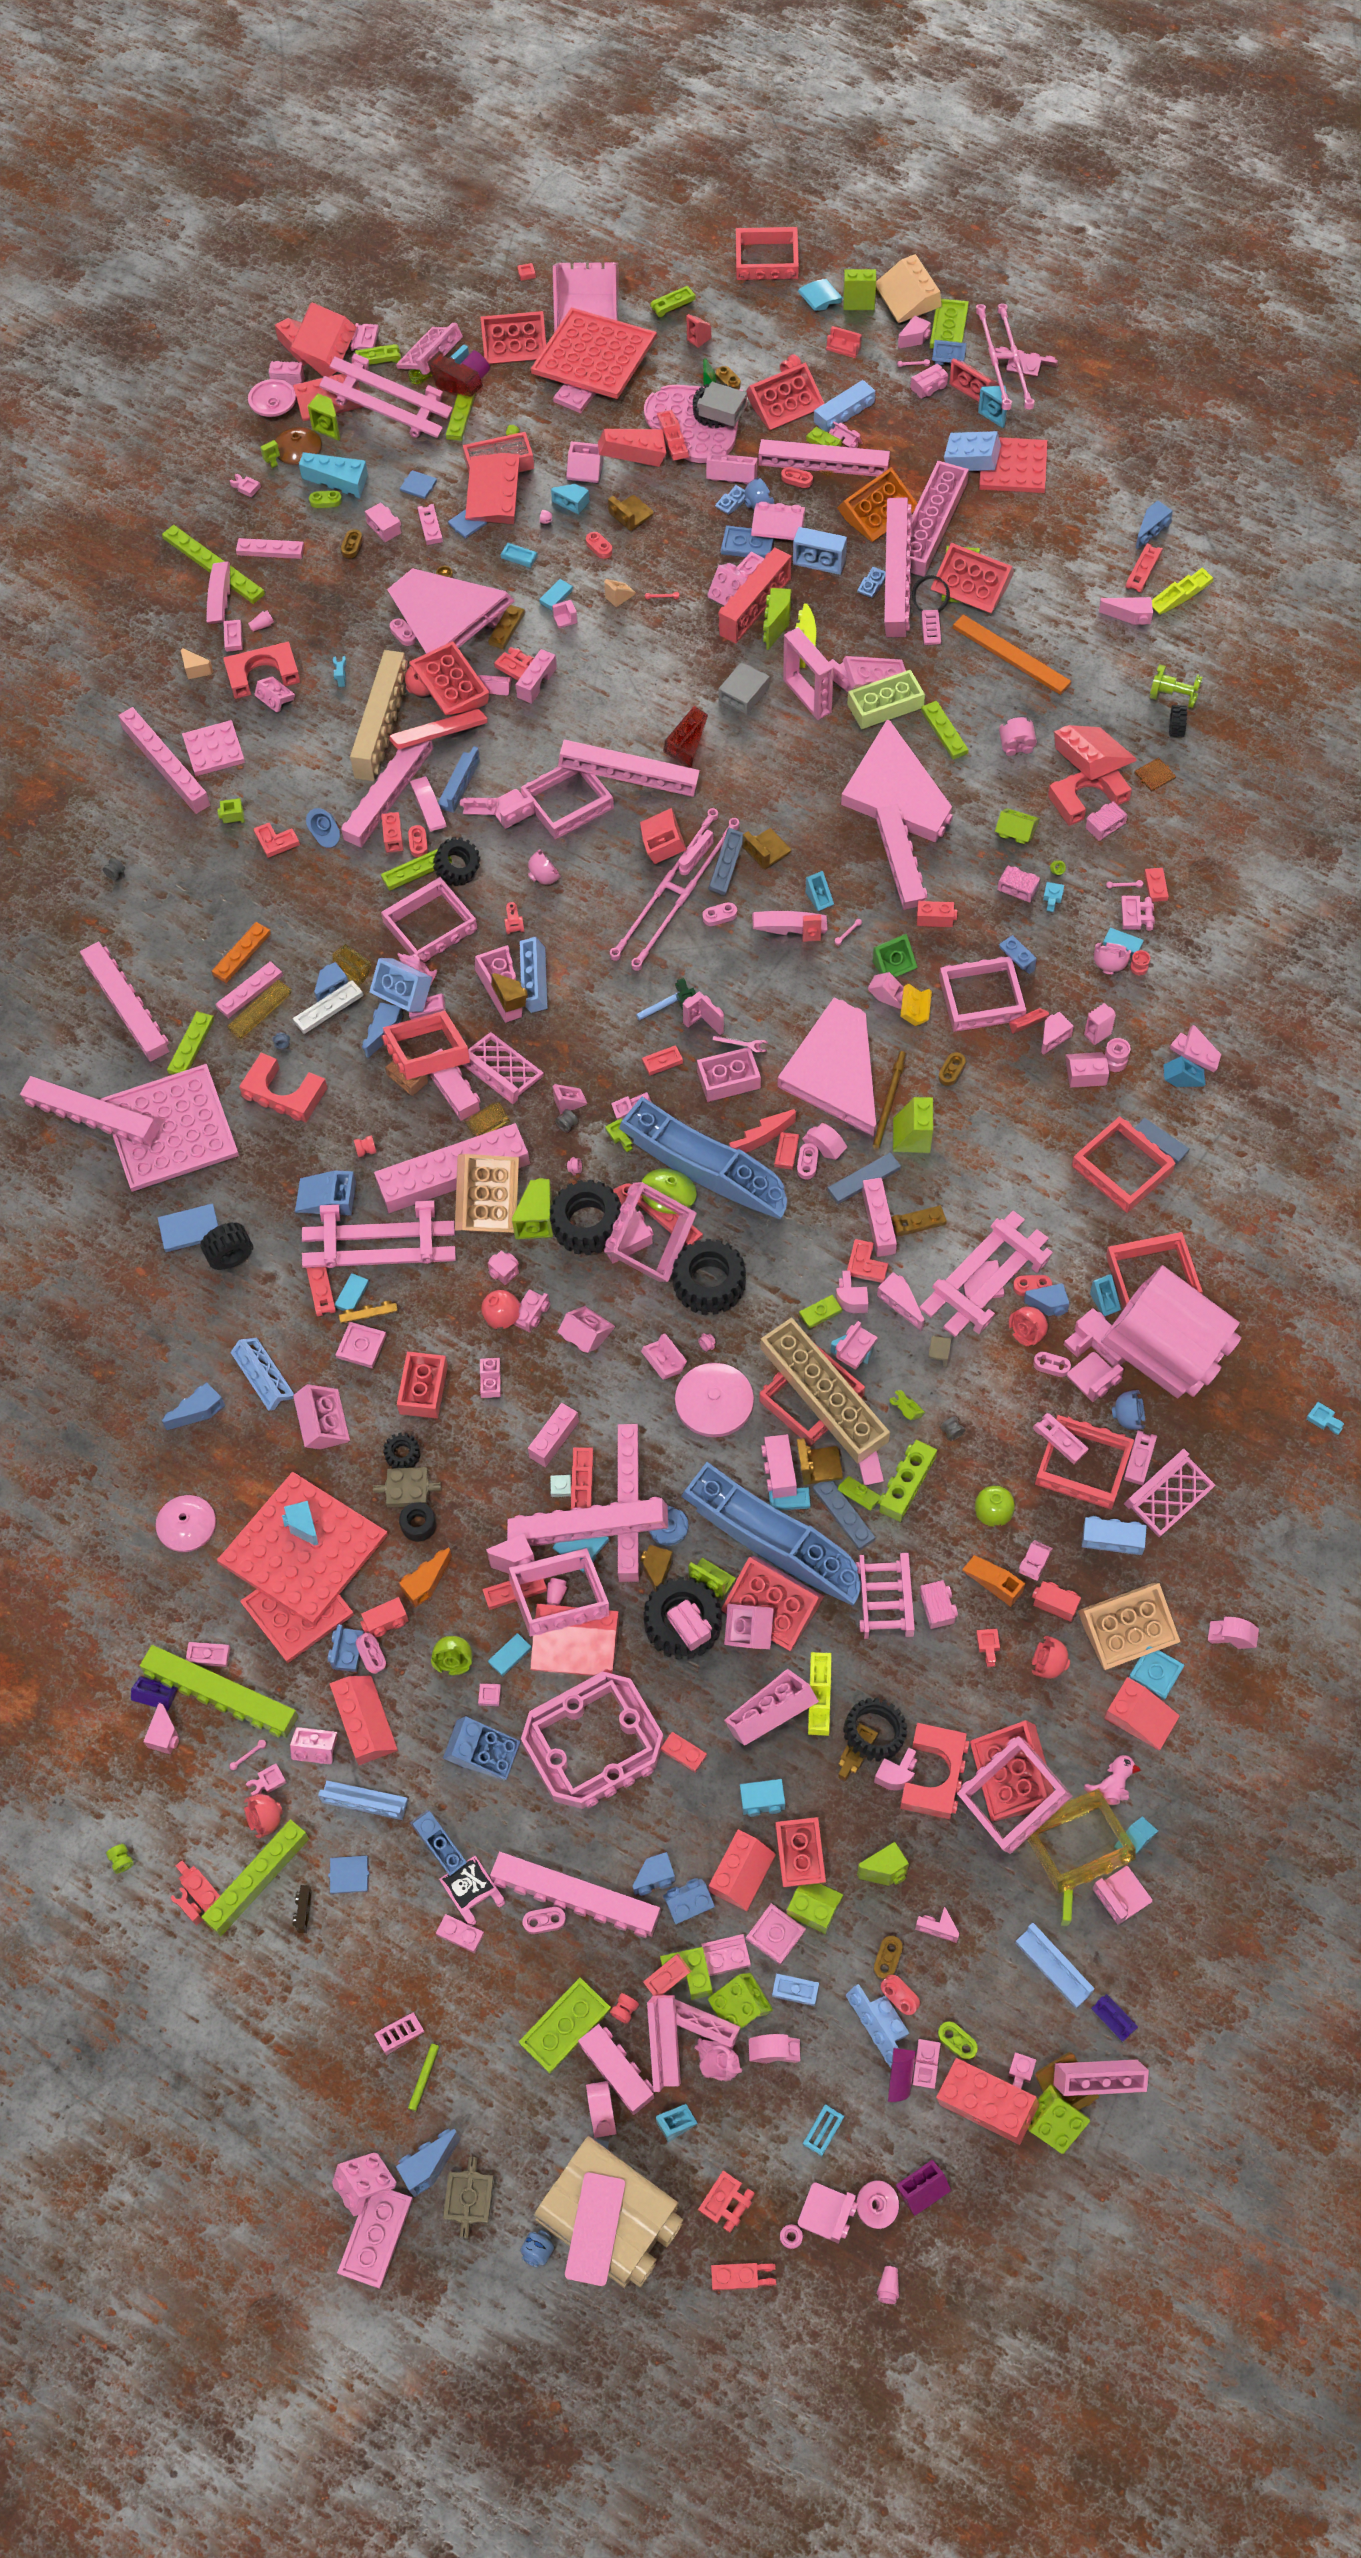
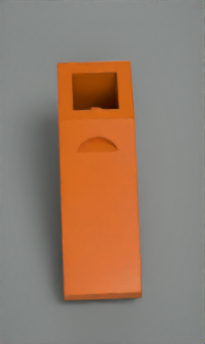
M449 1547L437 1552L433 1559L429 1562H423L418 1567V1570L412 1574L405 1575L401 1582H399L401 1590L415 1608L433 1595L452 1558Z
M974 1555L962 1569L964 1573L1010 1607L1023 1593L1024 1582L1009 1571Z

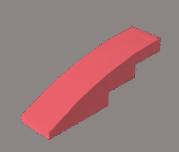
M668 410L657 413L659 425L663 429L664 439L673 461L688 458L689 453L684 444V437L673 411Z
M795 1109L759 1120V1127L744 1131V1138L729 1143V1147L748 1153L768 1143L796 1122Z
M573 1448L571 1510L573 1508H591L593 1448Z

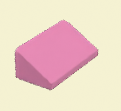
M478 675L489 691V694H509L511 677Z

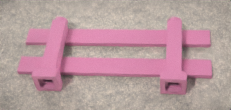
M355 353L352 357V364L337 357H334L329 368L347 375L344 383L324 376L319 385L320 388L337 395L335 401L338 405L343 406L350 400L410 426L411 430L409 433L415 438L420 436L421 432L438 438L443 427L428 421V418L432 412L448 419L453 408L441 403L443 391L428 385L425 395L368 371L369 359ZM358 381H361L421 408L418 414L414 415L356 390L354 387Z
M415 1201L416 1218H419L420 1222L336 1226V1221H340L339 1205H320L321 1222H324V1226L302 1227V1242L324 1241V1252L302 1253V1268H333L335 1266L401 1263L428 1264L431 1262L456 1261L455 1246L432 1247V1236L455 1235L454 1221L431 1222V1217H435L434 1201ZM420 1237V1248L337 1251L336 1241Z
M1014 1210L1004 1220L997 1218L991 1225L992 1233L946 1280L938 1279L933 1284L932 1288L935 1291L919 1309L932 1318L947 1302L958 1312L944 1325L943 1328L956 1337L971 1321L975 1324L973 1330L980 1334L991 1323L995 1314L990 1309L984 1312L982 1309L1028 1260L1033 1263L1031 1269L1036 1273L1049 1261L1053 1252L1048 1248L1044 1251L1040 1249L1049 1238L1038 1229L1028 1239L1016 1229L1025 1219ZM1004 1242L1012 1246L1016 1251L970 1299L958 1291Z

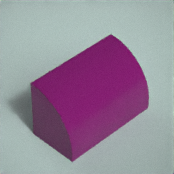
M473 350L455 369L457 382L472 389L490 370L487 360L480 353Z
M893 2048L888 2102L903 2101L910 2096L915 2051Z
M933 2160L896 2184L899 2194L914 2216L951 2191L944 2173Z

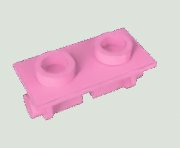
M833 422L835 428H832L829 434L841 440L845 438L842 442L844 445L850 448H857L858 442L860 444L863 443L858 432L848 430L843 423Z
M463 798L460 800V806H463V814L495 815L498 799Z

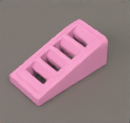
M923 610L921 612V624L924 645L941 644L938 610Z
M413 2012L381 2029L374 2035L387 2056L424 2033V2030ZM409 2021L412 2022L416 2031H411L407 2024ZM401 2026H404L408 2035L404 2036L400 2030ZM395 2030L400 2037L397 2041L392 2034ZM387 2035L389 2036L392 2042L389 2045L387 2044L384 2038Z

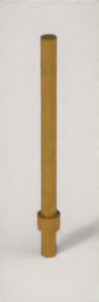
M904 1051L899 1052L897 1061L892 1068V1079L872 1145L874 1148H880L899 1077L904 1070L903 1063L906 1056Z

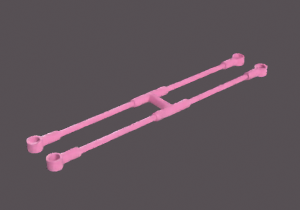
M983 304L977 305L976 314L979 315L983 323L990 358L1002 393V409L1010 410L1012 401L1008 399V395L1005 392L998 367V359L1014 360L1024 391V408L1033 409L1034 400L1031 399L1030 393H1028L1020 365V357L1008 323L1007 305H998V313L1001 314L1011 345V352L996 353L992 345L986 323V306Z
M711 808L708 810V816L702 823V827L682 856L687 855L689 848L695 845L698 837L709 827L712 821L718 819V811ZM731 818L728 828L739 829V820ZM727 829L697 875L685 889L670 882L679 868V860L672 870H669L654 892V896L624 939H621L616 948L610 950V958L617 961L620 959L621 952L626 946L628 939L656 899L667 888L680 894V897L647 947L642 950L637 958L632 960L633 970L639 971L642 969V963L649 954V950L678 908L688 898L697 885L698 879L721 848Z

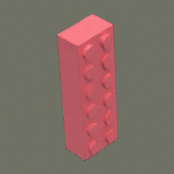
M775 547L770 553L766 554L762 563L757 565L755 571L747 577L745 583L739 586L734 596H731L728 603L719 610L718 627L720 636L734 643H737L765 608H767L766 599L767 595H770L771 588H784L791 579V555Z

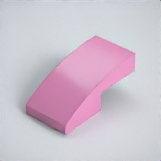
M648 1093L632 1099L627 1096L611 1103L617 1120L620 1118L623 1120L641 1096L651 1102Z
M918 2039L913 2085L935 2089L940 2042Z

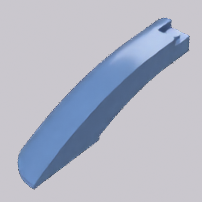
M641 1096L621 1121L619 1129L632 1137L634 1144L670 1168L685 1174L694 1182L741 1205L779 1219L783 1216L787 1206V1197L783 1183L774 1172L742 1150H736L699 1133L670 1116L643 1096Z
M705 1463L681 1497L697 1508L696 1511L711 1523L772 1564L809 1585L850 1605H854L860 1592L858 1568L853 1559L843 1549L812 1526H807L775 1509L742 1488L710 1463Z

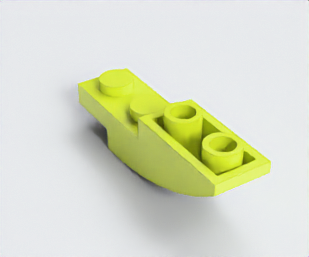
M804 604L803 610L799 611L798 620H800V623H796V628L799 627L816 647L815 619L808 604ZM800 657L799 667L805 668L806 663Z

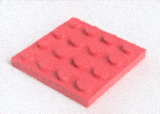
M999 437L1001 448L995 470H980L979 490L1045 493L1047 440Z
M258 1589L240 1601L287 1664L336 1629L338 1624L341 1625L354 1616L353 1611L339 1594L314 1626Z

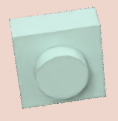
M571 1475L551 1476V1497L571 1496Z

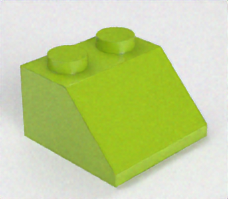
M318 393L308 405L312 430L339 441L340 434L332 399Z
M1006 808L1000 813L995 832L999 833L1000 837L1009 838L1010 836L1016 838V842L1025 844L1031 841L1040 818Z
M893 1842L858 1864L857 1876L861 1880L890 1886L895 1883L897 1885L906 1879L905 1876L907 1875L909 1863L896 1843Z
M820 1883L800 1885L796 1889L787 1908V1915L826 1934L844 1895Z

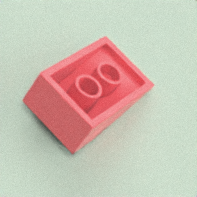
M1127 1677L1107 1710L1104 1719L1160 1751L1180 1715L1146 1687Z
M818 1817L776 1822L775 1827L783 1887L826 1883Z

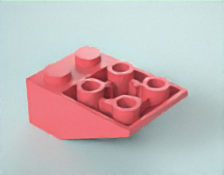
M672 808L640 822L643 842L647 854L654 864L686 850Z

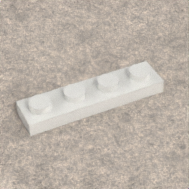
M351 980L294 1017L293 1021L305 1034L361 998L363 992Z

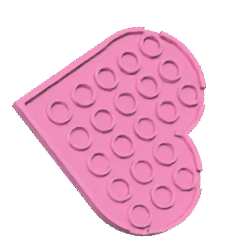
M668 385L661 387V390L655 394L651 393L644 404L646 423L651 429H661L657 413L672 410L680 425L684 444L689 453V457L684 459L689 462L707 463L710 453L728 455L735 445L739 419L734 427L725 424V427L719 425V428H715V425L710 428L708 424L704 426L702 423H699L698 419H695L693 415V396L697 390L699 391L701 386Z

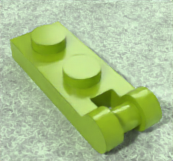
M685 286L653 300L650 307L656 311L658 317H663L665 313L694 301L695 294L688 286Z
M396 344L355 350L357 355L369 359V365L390 361L398 363L401 360L400 349Z

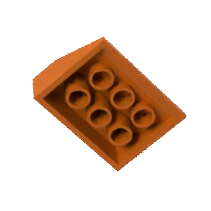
M890 467L844 500L837 509L851 526L869 541L873 542L887 532V498H908V504H911V513H914L918 503L893 468Z

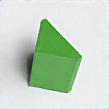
M907 934L873 947L872 962L880 974L890 972L894 977L918 968Z

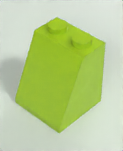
M844 269L843 310H875L876 269Z
M914 1097L893 1118V1152L930 1153L933 1134V1098Z
M539 1178L530 1180L512 1217L515 1239L553 1237L550 1222V1206L553 1203L549 1179Z

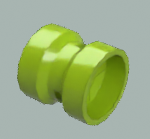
M125 1844L116 1845L106 1852L108 1860L113 1863L112 1869L116 1874L125 1872L134 1865L132 1858L127 1854L128 1849Z

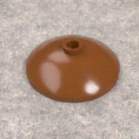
M305 427L289 428L275 439L280 456L277 458L289 465H299L303 452L320 454L322 449L319 435Z

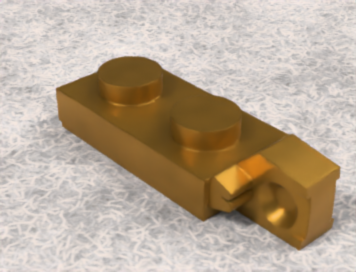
M859 1723L857 1727L858 1734L865 1741L873 1745L878 1732ZM848 1745L840 1757L839 1766L842 1768L838 1773V1778L845 1782L851 1772L855 1774L866 1758V1755L864 1758L859 1757L860 1752L858 1751L855 1754L852 1751L853 1746L849 1748Z

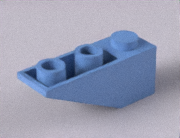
M1156 501L1146 510L1137 538V549L1147 544L1149 539L1157 536L1164 527H1168L1172 522L1173 511L1160 501Z
M380 1003L378 1009H375L373 1023L368 1027V1037L364 1039L362 1045L367 1058L384 1044L381 1035H384L383 1027L401 1023L403 1015L400 1007Z
M205 1383L203 1386H199L189 1398L182 1400L177 1408L168 1412L164 1419H162V1423L166 1430L209 1419L221 1410L225 1404L222 1397L208 1383Z
M426 1810L410 1822L418 1836L449 1876L467 1863L429 1810Z

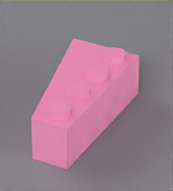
M508 945L475 956V971L504 1022L521 1018L522 1008L505 1013L491 986L492 974L494 973L516 980Z
M787 1669L724 1721L734 1738L745 1746L819 1701L810 1685Z

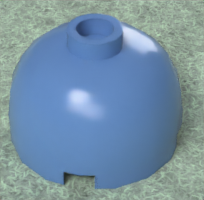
M757 477L748 483L744 493L746 497L744 502L748 508L751 507L754 510L756 503L759 502L775 504L773 497L769 498L768 493L770 491L762 479Z
M1139 1390L1124 1392L1117 1398L1115 1407H1112L1113 1418H1117L1119 1424L1129 1430L1145 1428V1425H1141V1420L1145 1421V1411L1142 1398L1138 1399L1137 1394H1141Z

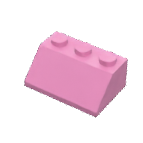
M756 503L751 536L794 540L798 527H804L805 507L799 505L787 506L782 503Z
M307 1384L293 1395L305 1447L324 1449L350 1441L338 1389Z

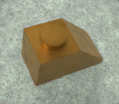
M496 973L492 974L491 986L505 1013L526 1006L528 994L526 989L522 988L519 981Z
M649 1545L648 1550L643 1551L641 1562H643L644 1572L656 1592V1586L660 1583L663 1585L665 1583L673 1560L672 1551Z

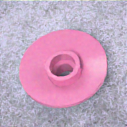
M871 2181L862 2187L857 2196V2212L860 2219L867 2226L881 2229L889 2226L895 2220L899 2210V2200L895 2190L886 2182ZM873 2200L877 2203L875 2209L872 2207Z

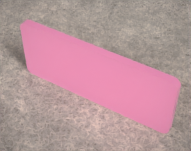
M590 2172L584 2175L565 2270V2277L568 2280L597 2286H604L606 2284L625 2188V2181L623 2179Z

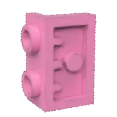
M274 677L257 681L255 696L276 713L280 712L283 703L292 701L295 697L292 691Z
M529 1289L520 1303V1315L514 1325L531 1332L533 1327L536 1328L538 1326L542 1313L547 1312L550 1302L548 1294L544 1293L542 1296Z
M859 1321L854 1326L851 1325L849 1327L846 1338L844 1340L841 1339L835 1348L837 1350L836 1358L855 1370L878 1339L875 1335L861 1328V1322Z
M296 1727L290 1744L291 1759L332 1764L337 1732Z

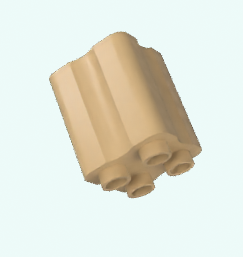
M588 2136L534 2214L536 2222L570 2247L584 2175L590 2172L623 2179L625 2181V2188L608 2277L624 2289L630 2281L641 2287L656 2265L657 2259L649 2254L655 2243L658 2241L667 2248L682 2226L681 2223L684 2219L676 2214L679 2203Z

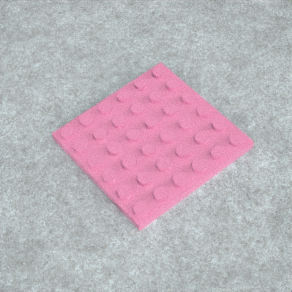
M207 1064L101 1098V1101L153 1118L160 1126L150 1146L145 1144L138 1145L131 1139L127 1138V1140H124L112 1133L132 1192L239 1156Z

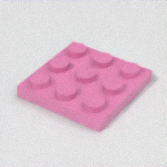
M232 720L182 733L195 777L245 763Z

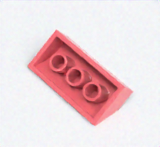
M344 374L329 376V378L340 383H344L347 377ZM323 378L293 385L302 421L310 420L308 405L318 393L332 399L336 414L364 407L350 400L343 406L338 405L335 401L337 398L336 394L319 387ZM357 382L354 389L360 391L359 383Z
M348 1676L330 1683L358 1766L398 1751L372 1676Z

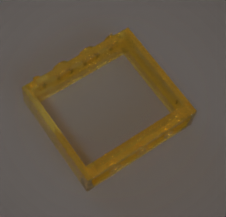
M1099 1788L1066 1802L1027 1838L1058 1893L1068 1889L1072 1890L1079 1884L1091 1882L1097 1876L1109 1874L1115 1868L1122 1865L1126 1866L1129 1862L1136 1860V1850ZM1100 1808L1123 1847L1064 1874H1060L1038 1835Z

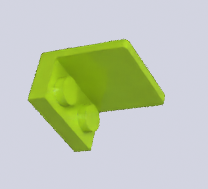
M704 1558L697 1565L692 1562L688 1565L689 1579L690 1577L695 1578L696 1583L699 1584L702 1581L707 1584V1589L711 1588L715 1592L716 1598L723 1600L736 1582L735 1577Z
M751 1972L739 1974L708 1998L718 2018L740 2026V2030L755 2018L768 2015L773 2011Z
M1050 2084L1038 2098L1039 2107L1028 2129L1031 2133L1063 2154L1090 2123V2119L1063 2100L1058 2089Z

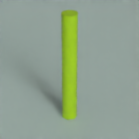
M431 2044L408 2106V2109L416 2111L439 2049L438 2045Z

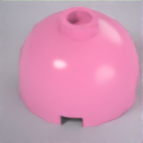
M541 849L531 856L528 862L530 870L528 875L534 882L538 881L543 885H548L561 878L557 869L544 856Z
M1102 943L1095 945L1094 961L1104 973L1114 974V972L1121 971L1127 966L1131 950L1126 951L1127 947L1114 943H1107L1106 946H1101Z

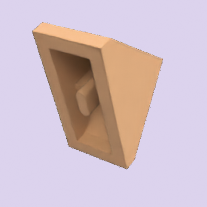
M609 579L604 581L605 598L615 607L636 593L626 583Z
M184 648L181 650L188 679L207 676L213 673L211 661Z

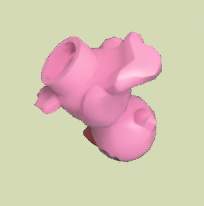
M1126 1755L1117 1757L1109 1765L1110 1768L1107 1771L1113 1772V1774L1105 1778L1100 1784L1084 1785V1790L1090 1797L1099 1795V1797L1103 1798V1802L1109 1805H1117L1120 1803V1800L1129 1799V1792L1125 1790L1126 1780L1130 1775L1140 1772L1141 1769Z

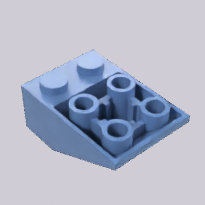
M330 1171L300 1178L295 1213L320 1214V1205H339L340 1215H352L356 1187L353 1171Z
M465 1716L456 1721L443 1759L467 1769L507 1780L520 1741Z
M455 2129L443 2131L438 2135L439 2139L433 2143H430V2141L426 2142L418 2148L419 2152L413 2156L408 2154L399 2160L400 2164L396 2168L414 2197L433 2186L460 2141V2137Z

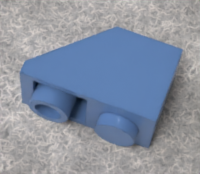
M667 1852L645 1860L633 1884L634 1895H646L652 1892L651 1889L657 1887L664 1889L670 1887L675 1882V1875Z

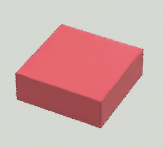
M532 263L517 266L521 281L536 278Z

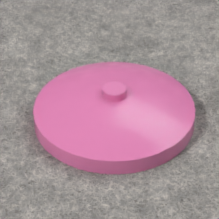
M708 1363L695 1367L681 1379L675 1394V1405L680 1420L688 1429L705 1437H723L736 1432L748 1421L753 1410V1390L748 1379L739 1370L726 1364Z

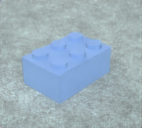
M998 431L950 433L944 455L945 463L967 468L969 471L995 470L1001 448Z
M798 527L793 541V565L841 575L846 561L847 537Z
M379 958L369 992L409 1012H423L432 977L393 958Z

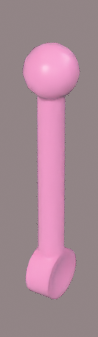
M925 359L924 361H917V362H902V361H898L897 366H898V367H902V366H905V365H925V366H929V365H930V360Z
M1138 880L1135 883L1107 882L1106 887L1109 889L1121 886L1141 888L1143 881Z
M856 919L855 924L853 926H851L840 938L838 937L835 939V944L841 945L842 940L853 929L862 924V920Z
M259 1740L256 1747L236 1762L230 1763L229 1768L236 1770L237 1766L259 1749H264L266 1747L265 1740Z

